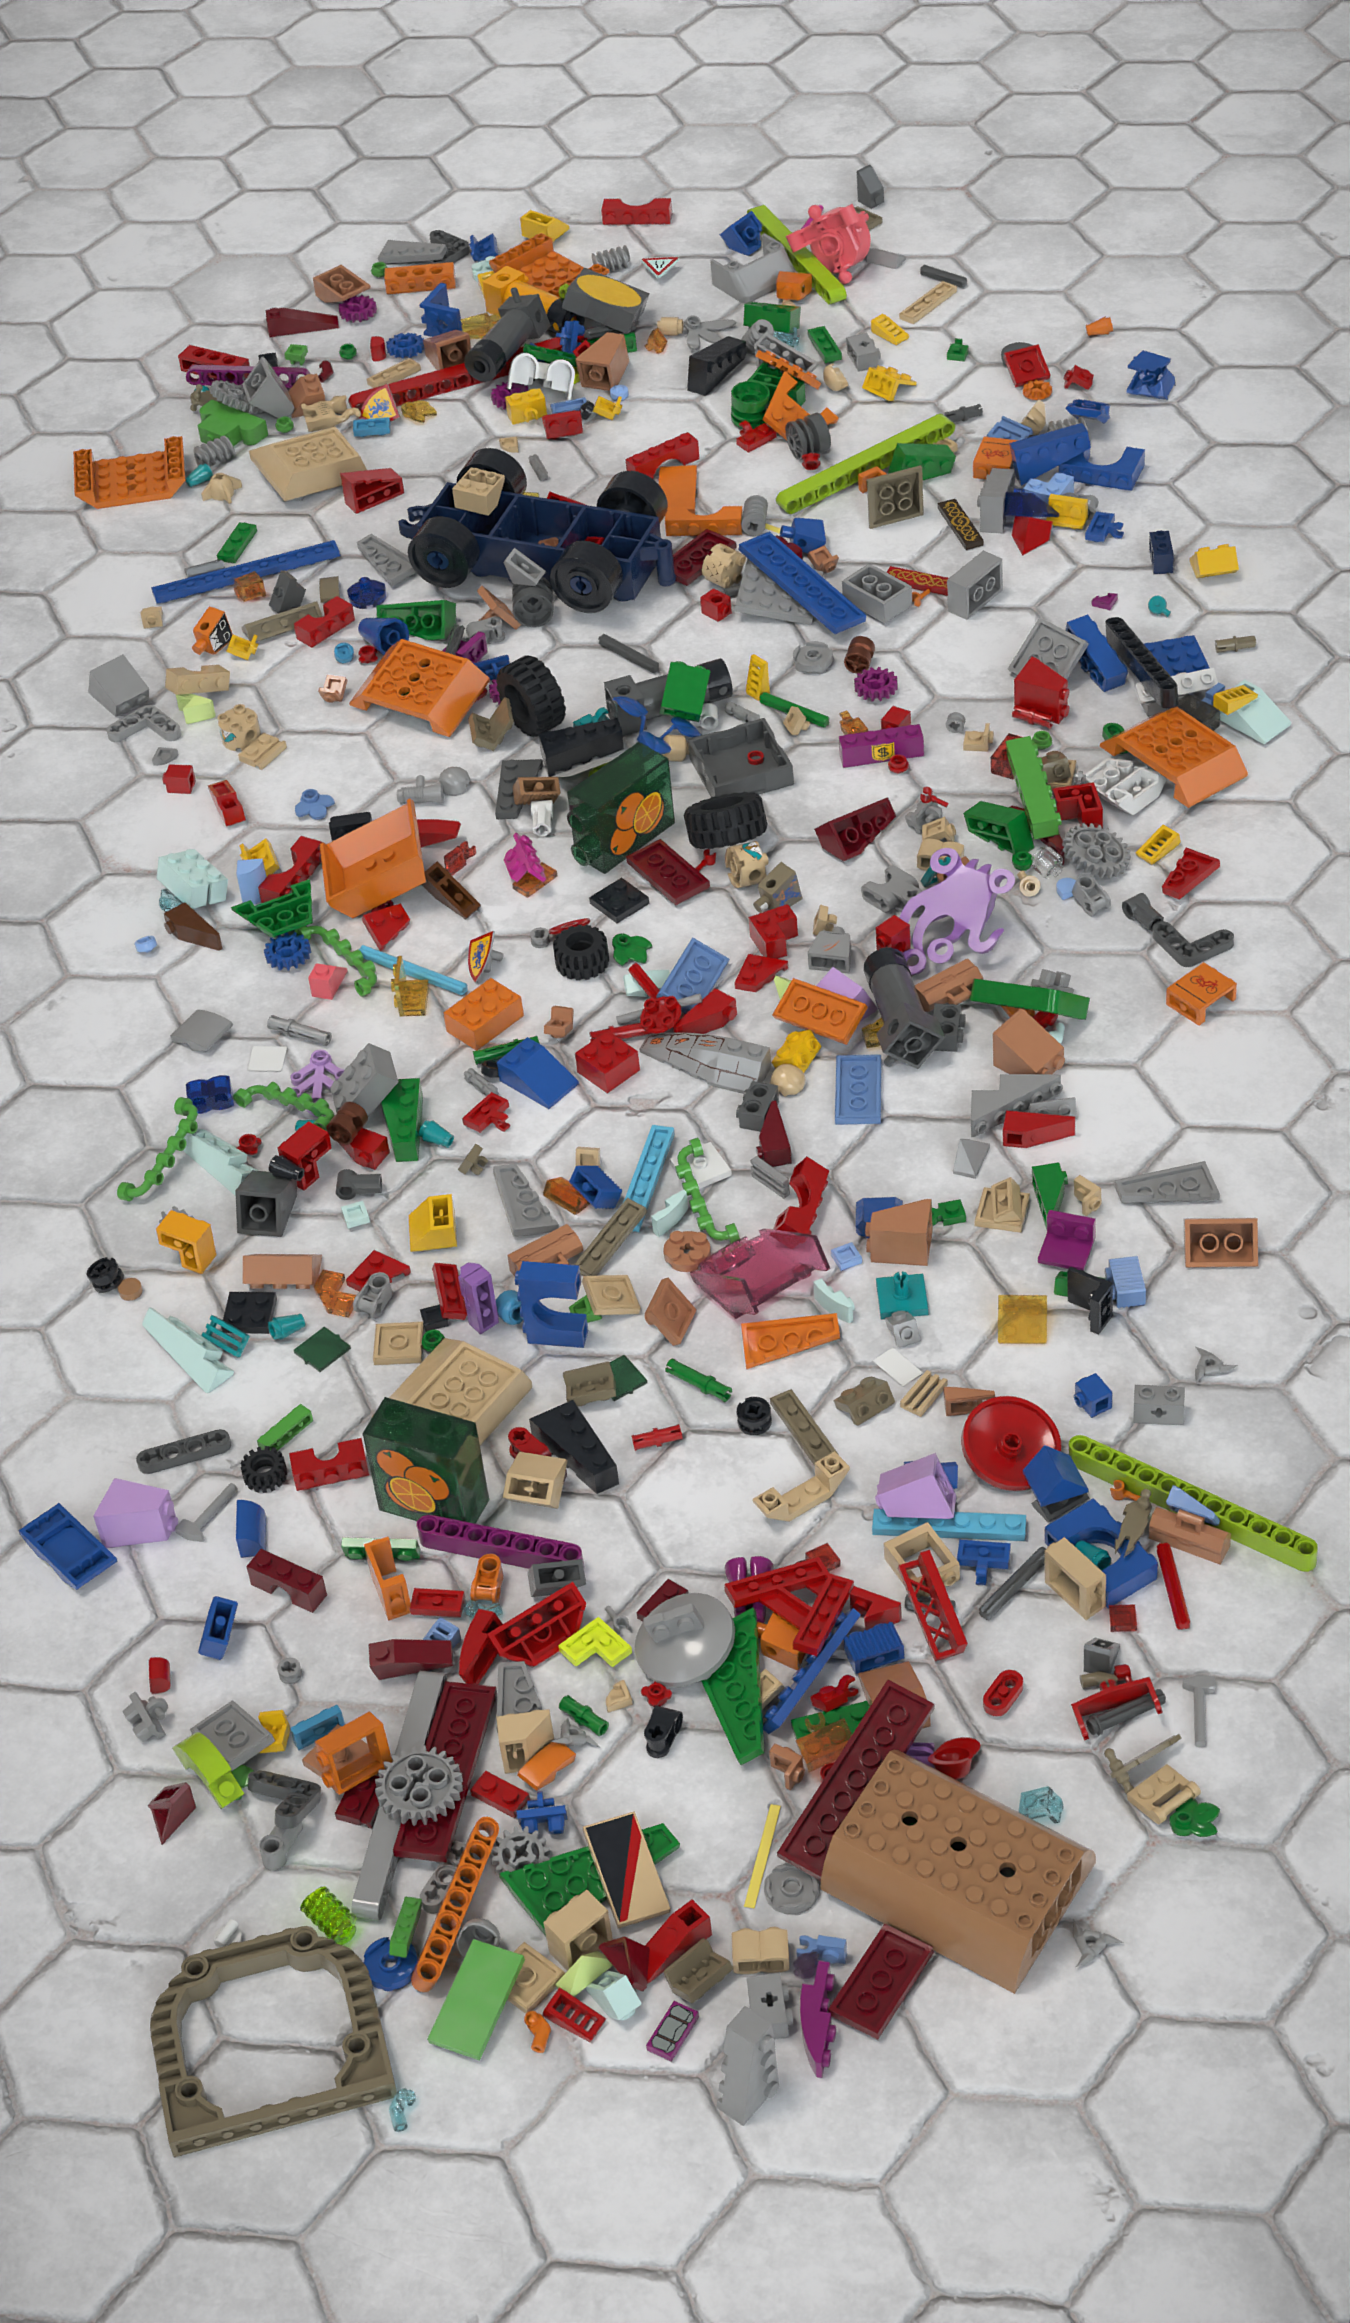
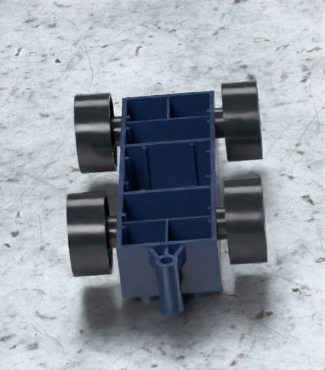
M483 448L471 455L459 472L457 482H447L432 504L413 506L407 509L409 521H419L418 523L410 524L406 519L398 521L400 534L412 539L408 546V558L411 566L422 579L441 588L459 586L465 581L470 572L478 577L492 575L507 578L512 582L504 561L514 548L546 571L542 577L550 582L555 594L564 604L583 613H596L604 610L613 597L617 601L622 602L635 600L655 567H657V577L660 586L667 587L676 582L672 543L670 540L662 539L660 533V523L668 509L666 495L655 480L636 471H623L614 475L599 496L597 506L595 507L523 495L527 488V479L523 468L516 459L502 450ZM470 468H478L505 476L498 505L489 516L455 508L452 488ZM553 537L558 539L556 547L547 546L545 543L538 544L541 540ZM587 537L605 538L602 545L585 541Z

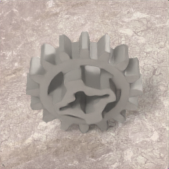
M514 1826L512 1834L505 1830L503 1834L504 1839L497 1837V1846L492 1848L491 1854L494 1857L491 1858L492 1865H497L495 1868L496 1875L508 1870L512 1872L521 1869L527 1864H538L550 1860L547 1857L550 1855V1847H544L546 1845V1838L538 1839L539 1831L537 1830L530 1834L527 1826H525L523 1832H519L517 1826ZM534 1847L538 1851L539 1859H537L536 1855L532 1853ZM503 1853L505 1854V1857L509 1859L507 1865L503 1860Z

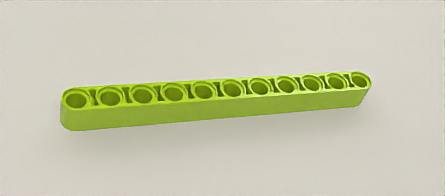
M765 205L747 210V214L753 211L762 224L761 235L765 233L783 244L794 269L798 273L812 274V288L827 304L830 305L847 298L844 286L806 247L792 252L785 237L792 232Z
M937 414L781 491L776 497V503L788 514H794L858 482V474L876 466L881 470L889 467L897 443H937L953 434L955 424L943 414Z
M1076 1435L1069 1440V1455L1077 1469L1114 1485L1113 1482L1115 1480H1121L1124 1482L1127 1491L1141 1496L1143 1489H1148L1151 1492L1149 1497L1151 1503L1176 1514L1177 1512L1172 1511L1166 1501L1172 1486H1177L1213 1511L1220 1520L1217 1526L1206 1522L1204 1524L1231 1533L1232 1540L1299 1571L1309 1572L1316 1567L1318 1545L1313 1539L1089 1437Z

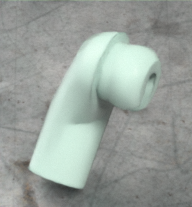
M1055 1023L1053 1031L1048 1033L1059 1043L1063 1040L1064 1025L1062 1023Z

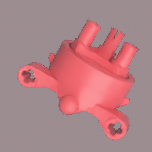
M853 204L831 209L822 214L820 206H810L808 215L814 219L810 225L785 236L792 252L810 245L811 253L833 274L839 273L838 279L842 284L850 283L852 274L847 269L861 262L870 249V232L866 224L869 215L865 214V211L857 213Z

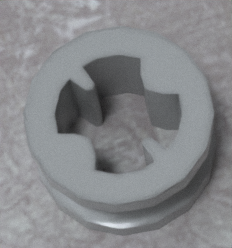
M958 712L950 713L946 721V728L953 733L961 732L966 722L965 717Z
M539 927L531 931L530 938L533 947L544 948L549 945V931L546 928Z
M285 1658L278 1664L279 1678L283 1683L293 1684L302 1677L300 1662L297 1659ZM291 1668L293 1672L289 1673L286 1670Z

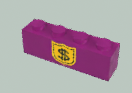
M920 724L839 736L840 759L843 768L887 762L894 755H903L906 759L924 756V739Z

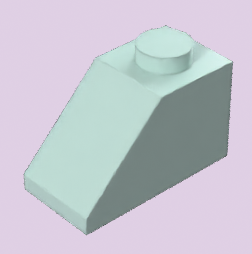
M607 1970L585 1988L609 2017L617 2020L630 2018L635 2014V2009L642 2004L624 1974Z

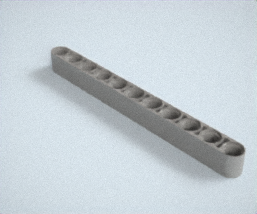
M418 1672L395 1751L397 1757L402 1756V1749L408 1754L411 1753L412 1746L418 1752L421 1751L423 1745H426L445 1681H447L446 1673ZM379 1806L351 1907L353 1917L381 1920L399 1857H394L393 1847L401 1825V1817L399 1816L396 1820H392L391 1813L385 1814L383 1806Z

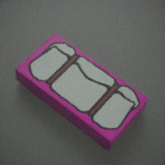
M673 2001L646 2044L647 2051L672 2062L698 2020L699 2012Z

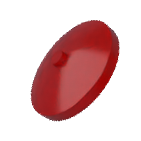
M1000 1396L980 1403L968 1416L961 1434L963 1455L973 1472L988 1484L1004 1490L1022 1491L1031 1489L1023 1474V1469L1044 1445L1061 1451L1059 1431L1050 1416L1036 1404L1019 1397Z

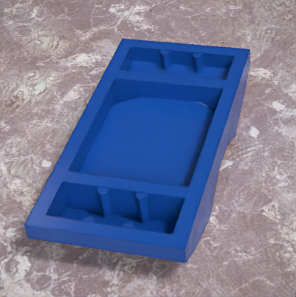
M60 1503L18 1530L21 1537L34 1553L46 1561L62 1581L76 1590L118 1562L117 1558Z

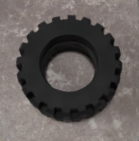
M525 655L502 667L497 674L496 683L498 684L497 691L500 694V701L504 697L510 701L515 726L520 728L524 734L537 737L538 734L545 733L563 722L566 715V706L564 705L565 700L561 694V688L558 686L557 680L552 676L549 668L545 667L544 663L538 660V658Z
M736 792L704 799L689 806L684 813L689 842L695 848L700 849L723 848L753 840L765 833L768 826L762 798L754 792Z

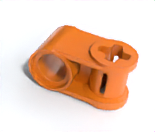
M486 1554L479 1559L475 1578L471 1585L470 1597L472 1602L488 1600L492 1601L493 1604H498L503 1581V1570L497 1555Z

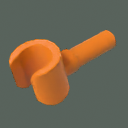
M927 589L921 594L912 592V602H914L916 607L921 605V600L930 594V590Z
M1121 1480L1113 1482L1115 1489L1110 1488L1111 1496L1115 1500L1127 1498L1136 1501L1141 1497L1127 1491L1124 1482Z

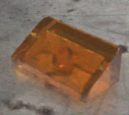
M558 1177L546 1181L543 1195L574 1215L580 1213L590 1204L565 1178Z

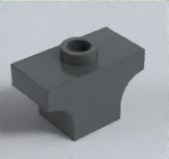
M281 570L273 589L269 606L278 614L287 611L291 607H300L306 589L289 572Z

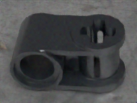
M657 1705L654 1707L650 1720L644 1729V1737L647 1740L646 1750L649 1756L661 1758L668 1754L682 1726L683 1713L681 1711Z

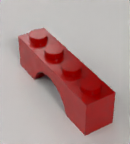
M654 198L651 202L639 206L625 204L621 199H604L601 209L603 225L670 224L673 214L671 198Z
M687 432L657 446L650 447L648 450L625 459L626 471L640 472L653 479L657 468L669 459H677L685 466L700 459L698 440Z
M304 836L298 838L290 848L294 866L282 873L269 874L258 887L261 903L292 893L291 885L303 882L313 875L315 869L322 863L320 851L322 841Z
M807 1156L794 1167L789 1182L798 1196L799 1207L789 1206L777 1217L772 1231L774 1236L793 1248H796L801 1242L805 1243L812 1233L810 1227L817 1218L816 1209L823 1200L821 1194L828 1185L827 1177L829 1170Z

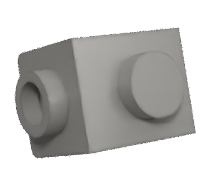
M897 1311L892 1313L891 1317L885 1318L887 1328L894 1333L897 1347L907 1346L920 1341L916 1319L909 1312Z

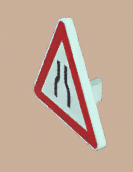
M679 257L641 259V262L657 278L666 274L679 261Z

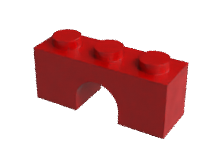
M338 596L323 604L324 617L315 618L308 614L294 623L296 639L313 648L355 621L352 604Z
M362 1438L339 1442L338 1454L330 1460L316 1458L313 1448L289 1453L296 1490L310 1489L369 1476Z

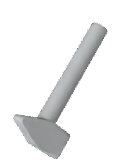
M230 1483L194 1523L183 1519L176 1526V1533L187 1540L203 1542L204 1536L201 1529L238 1490L236 1485Z
M1197 1675L1184 1679L1182 1688L1194 1692L1195 1746L1204 1747L1206 1745L1204 1694L1215 1693V1676Z

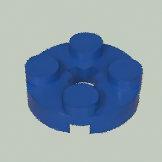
M389 1937L376 1940L366 1949L363 1963L369 1972L372 1986L384 1991H392L402 1988L411 1982V1976L418 1961L417 1952L412 1944L406 1958L389 1955ZM387 1960L391 1962L397 1960L396 1965L393 1967H386L385 1962Z

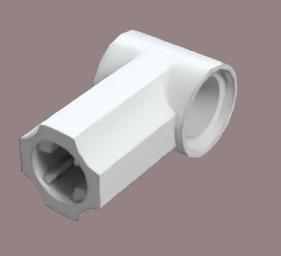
M704 704L699 722L687 721L695 727L713 730L717 728L719 723L718 709L714 704Z
M531 801L533 833L539 837H546L548 833H551V819L554 818L553 801Z

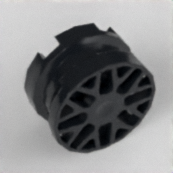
M105 1257L95 1261L86 1273L95 1291L99 1293L115 1289L124 1279V1274L114 1258L109 1260Z
M748 1397L745 1398L743 1403L738 1404L737 1422L739 1429L743 1433L760 1435L769 1430L772 1424L771 1407L765 1399Z

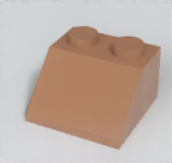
M307 374L299 377L289 390V395L295 407L291 415L292 418L304 416L301 404L312 405L319 401H325L324 391L317 374Z

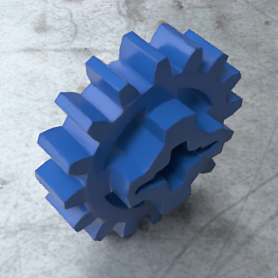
M416 333L394 335V338H389V341H386L387 353L390 356L395 355V358L399 357L402 359L404 357L418 356L417 353H423L424 338L421 335L417 336Z
M287 932L285 936H277V939L270 938V943L265 944L264 954L267 964L271 963L272 968L278 966V969L282 970L283 967H286L288 971L294 966L297 969L299 963L304 965L306 964L305 959H310L311 947L309 940L304 939L303 934L297 936L296 932L292 935H289Z

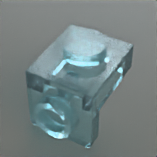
M793 327L791 335L776 331L773 334L775 338L792 348L798 346L800 335H797V328Z
M166 889L161 890L159 906L164 912L183 903Z
M1049 1786L1021 1793L1019 1813L1031 1819L1048 1816L1054 1824L1060 1823L1063 1801Z

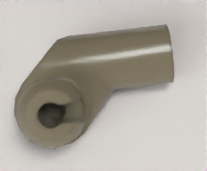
M1097 1671L1080 1675L1082 1688L1097 1686L1103 1681L1109 1687V1679L1115 1680L1116 1685H1118V1678L1114 1674Z

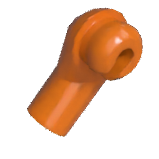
M531 2010L524 2016L525 2024H527L529 2030L534 2035L531 2049L537 2053H543L551 2027L540 2013Z

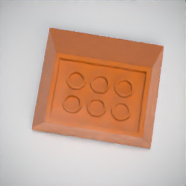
M408 799L407 804L328 844L324 842L320 844L326 902L330 907L351 918H355L426 882L415 805L412 799Z

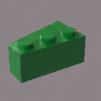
M747 302L744 304L743 326H749L750 329L757 320L763 319L771 323L774 331L794 333L795 330L800 328L801 307Z
M763 362L747 381H756L766 385L770 392V404L783 374L780 373V369H772L768 367V363ZM792 376L797 381V384L787 395L802 406L806 401L805 382Z
M897 443L888 474L921 465L922 479H931L951 473L956 456L948 445Z
M979 801L963 813L968 831L986 842L992 841L996 843L1001 851L1006 849L1014 855L1021 851L1030 852L1035 848L1025 811Z

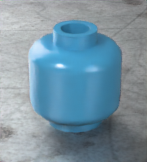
M515 1290L504 1291L496 1299L498 1316L509 1325H516L524 1321V1318L520 1317L521 1301H518V1292Z

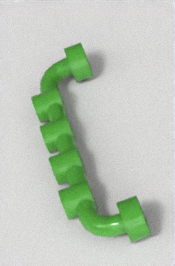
M316 925L295 929L297 936L303 934L304 939L310 940L311 934H318L326 945H332L337 955H343L350 966H355L362 978L354 982L357 993L361 997L371 993V987L377 982L374 963L371 960L362 962L364 958L361 951L357 949L351 952L350 942L347 939L339 941V933L335 928L327 931L325 928Z
M271 1082L267 1087L254 1085L247 1089L240 1088L233 1094L234 1101L243 1108L252 1102V1095L262 1094L270 1101L273 1098L279 1100L284 1106L291 1104L302 1112L309 1110L319 1117L313 1124L326 1131L328 1123L335 1116L326 1100L319 1098L313 1103V1099L309 1094L303 1093L300 1097H297L296 1092L290 1087L281 1092L280 1087L275 1082Z
M179 1097L174 1105L175 1113L187 1116V1118L180 1120L179 1130L175 1136L168 1138L167 1148L163 1153L157 1155L156 1164L152 1170L146 1171L144 1182L141 1186L136 1188L134 1184L122 1182L118 1186L117 1196L120 1200L131 1201L134 1197L145 1194L153 1184H162L164 1176L161 1171L164 1167L172 1168L174 1166L175 1157L173 1153L175 1150L183 1151L186 1147L185 1135L187 1133L194 1134L197 1131L198 1124L195 1120L198 1116V1110L193 1105L191 1099Z
M699 1138L689 1140L690 1145L682 1148L677 1157L679 1165L675 1166L678 1178H684L686 1181L682 1183L683 1190L687 1192V1196L691 1195L693 1198L689 1200L693 1214L698 1212L700 1217L696 1218L700 1231L706 1230L708 1235L715 1240H729L730 1244L738 1242L740 1238L735 1223L726 1225V1231H717L714 1227L712 1217L707 1210L705 1200L699 1191L697 1181L694 1179L690 1164L686 1159L690 1154H693L694 1158L704 1155Z

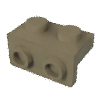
M1051 751L1046 756L1041 757L1043 763L1042 771H1046L1048 783L1071 777L1068 759L1063 753Z
M608 1361L563 1372L567 1402L574 1400L577 1406H584L590 1402L606 1401L616 1396V1381Z
M872 1376L862 1379L859 1385L843 1391L840 1397L833 1400L836 1408L848 1412L853 1424L857 1426L895 1403L888 1382Z
M703 1938L666 1968L663 1973L672 1992L693 2004L716 1983L722 1981L733 1970L730 1960L713 1952L709 1941Z

